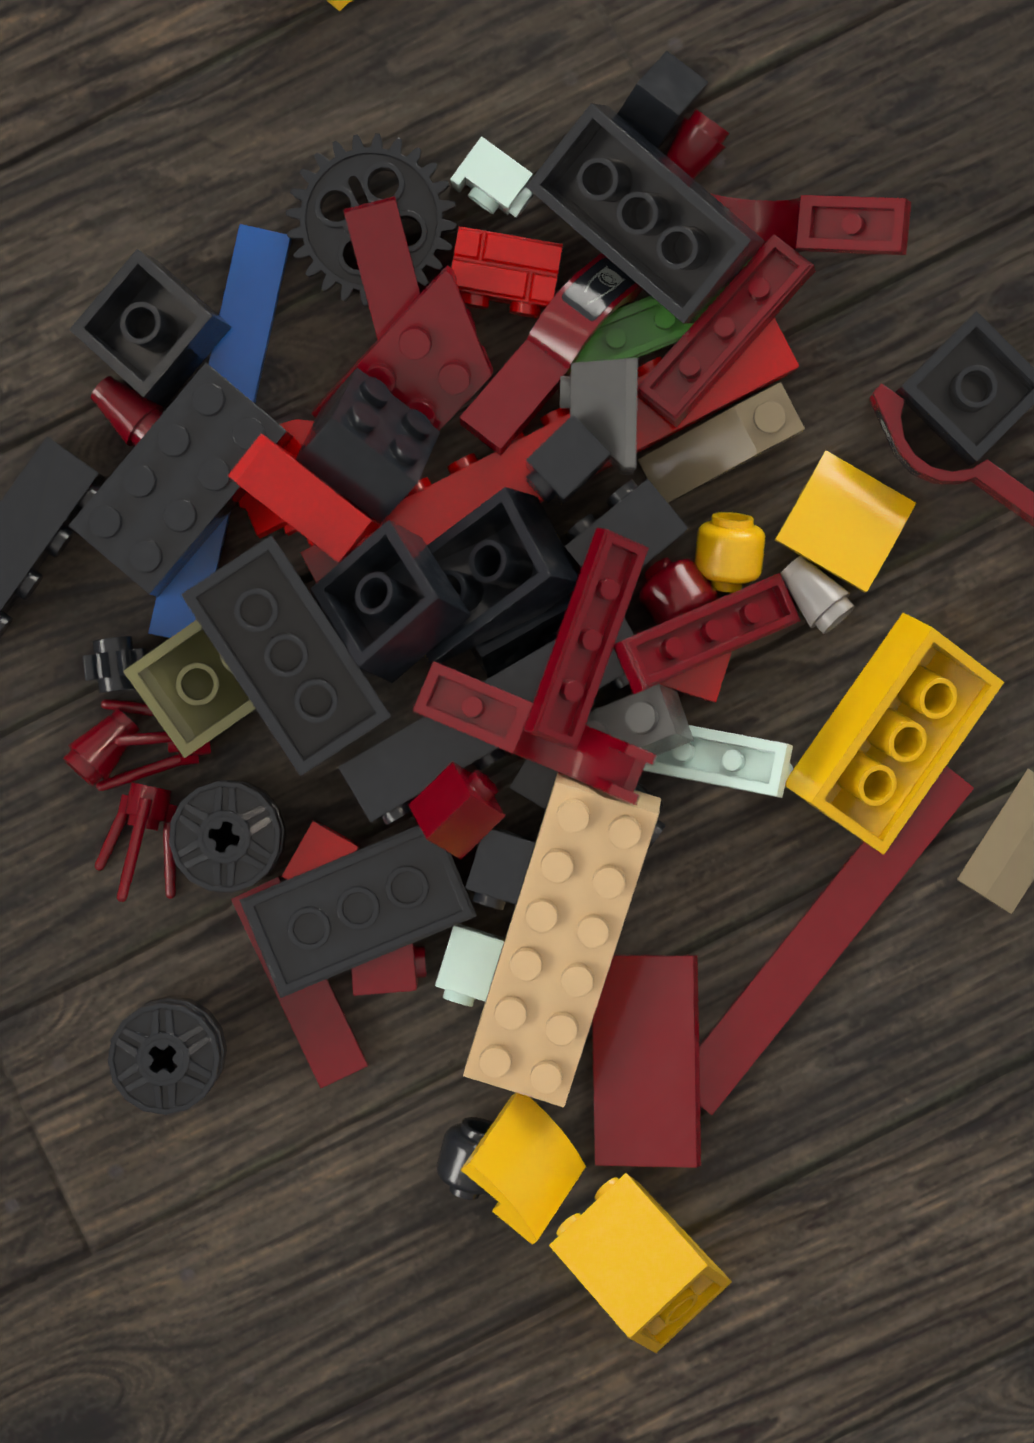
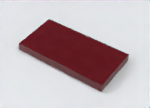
M613 955L592 1020L595 1166L697 1168L701 1166L698 955Z

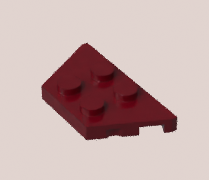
M447 265L379 340L366 351L324 396L312 411V415L315 418L324 404L356 368H359L369 377L382 381L393 396L410 409L422 412L431 421L432 426L439 431L492 376L493 368L484 346L480 344L476 334V325L470 310L466 309L456 284V275L452 268Z

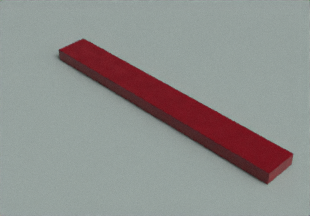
M948 766L943 769L884 855L864 841L860 843L699 1044L700 1106L708 1113L714 1114L972 792L974 787Z

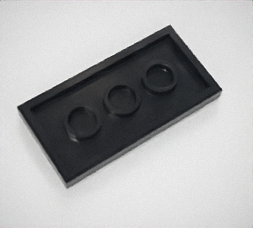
M419 825L239 900L280 998L477 916L451 853L428 841Z

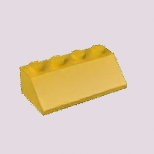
M903 612L785 782V787L884 855L1004 682L933 627Z

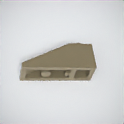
M779 382L638 459V462L646 478L649 479L667 503H670L801 434L805 427L783 385Z

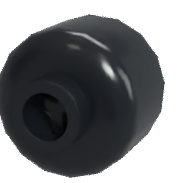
M477 1117L464 1118L462 1123L451 1126L444 1135L437 1161V1173L440 1179L450 1186V1192L457 1197L475 1200L480 1197V1194H489L463 1173L461 1168L492 1125V1121Z

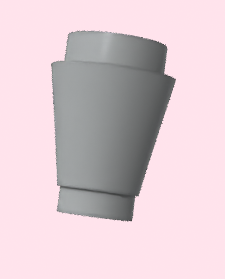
M802 556L792 561L780 573L788 591L811 628L817 626L823 634L828 633L840 624L855 608L848 599L850 592Z

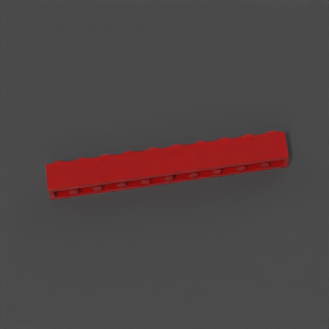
M773 318L677 427L637 397L636 454L796 372L800 366L776 319ZM661 356L637 368V387L662 360ZM558 408L540 418L544 427L527 436L522 431L501 456L494 452L478 460L475 453H472L448 465L447 469L450 475L434 484H431L428 477L419 480L416 486L380 525L382 526L386 521L390 520L420 536L428 545L504 487L535 495L539 498L540 502H543L544 500L526 482V476L530 473L526 468V459L570 418V408ZM608 461L596 474L613 465ZM306 539L310 548L300 553L317 583L339 563L309 539Z

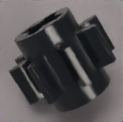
M132 636L94 640V654L82 656L85 681L98 680L99 693L135 689L123 671L147 655L146 648L133 649Z

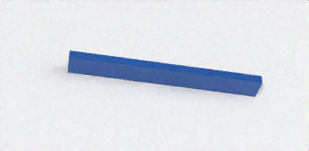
M240 224L219 314L231 326V329L211 351L208 365L255 403L292 239L288 238L287 234ZM231 511L159 597L156 596L149 634L171 638L197 620L181 594L218 570Z

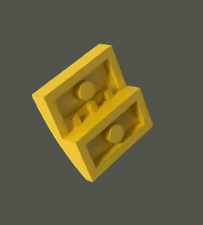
M825 451L777 534L775 541L866 593L895 544L916 502L832 453Z
M515 1093L507 1101L461 1168V1171L498 1201L492 1212L533 1245L538 1241L586 1166L571 1141L552 1118L529 1096Z

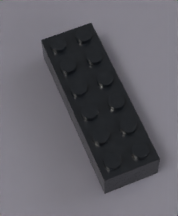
M625 618L623 619L615 644L634 636ZM556 639L485 680L484 683L534 703ZM613 647L599 688L610 682L616 691L629 684ZM424 716L340 765L338 768L370 822L382 817L385 824L388 825L410 812L411 809L408 805L412 802L411 798L420 794L452 761L462 768L474 763L477 770L480 771L506 756V754L499 747Z

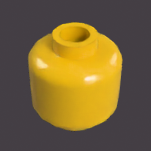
M733 512L714 513L712 520L703 523L698 529L695 564L701 574L711 581L715 590L722 592L739 591L742 589L743 583L757 580L762 573L765 533L760 527L754 525V518L752 516Z

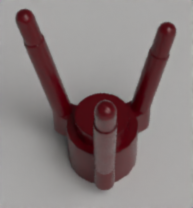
M104 699L101 702L103 709H119L125 713L154 716L146 703ZM166 731L117 736L114 741L117 746L168 743L169 753L179 752V754L108 778L107 781L101 780L96 784V788L98 791H104L181 765L199 764V755L211 754L210 741L184 758Z
M131 782L129 794L121 795L117 815L94 865L98 871L104 869L128 819L127 825L133 826L117 893V900L120 902L126 901L144 831L145 829L158 831L160 821L163 822L165 894L169 899L174 898L176 895V864L169 846L170 822L178 806L169 804L172 794L170 790Z

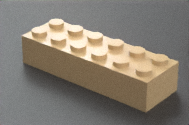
M557 772L521 892L471 1045L463 1076L554 1105L565 1106L659 816L661 798L634 790V793L641 796L637 805H633Z

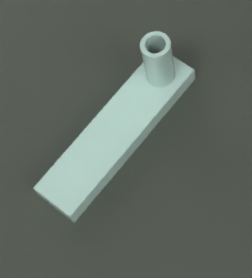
M689 725L694 741L657 755L654 765L646 763L643 769L646 772L782 798L784 788H786L785 782L793 771V766L790 763L793 746L786 743Z

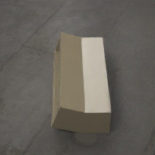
M1027 769L957 878L960 883L1010 914L1013 913L1034 880V772L1030 769Z

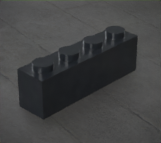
M49 437L45 438L0 501V638L13 620L7 613L19 597L26 601L38 587L43 578V575L38 572L39 568L49 554L57 558L68 545L74 532L68 529L69 524L100 489L99 484L104 479L102 474Z

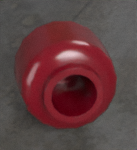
M667 557L653 564L645 572L644 577L647 581L640 591L639 599L656 625H660L717 600V591L710 581L701 574L694 561L681 559L672 562Z

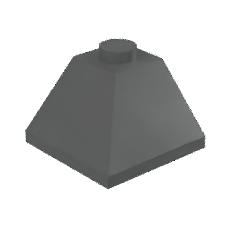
M625 358L571 363V376H560V408H570V417L574 415L611 453L609 462L622 475H633L636 468L638 359Z

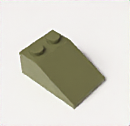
M197 620L123 671L184 758L256 709Z

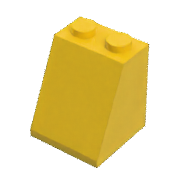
M625 1173L620 1179L614 1177L602 1185L595 1194L596 1201L583 1214L576 1213L566 1219L556 1232L558 1237L549 1246L629 1339L657 1353L732 1281L638 1181Z

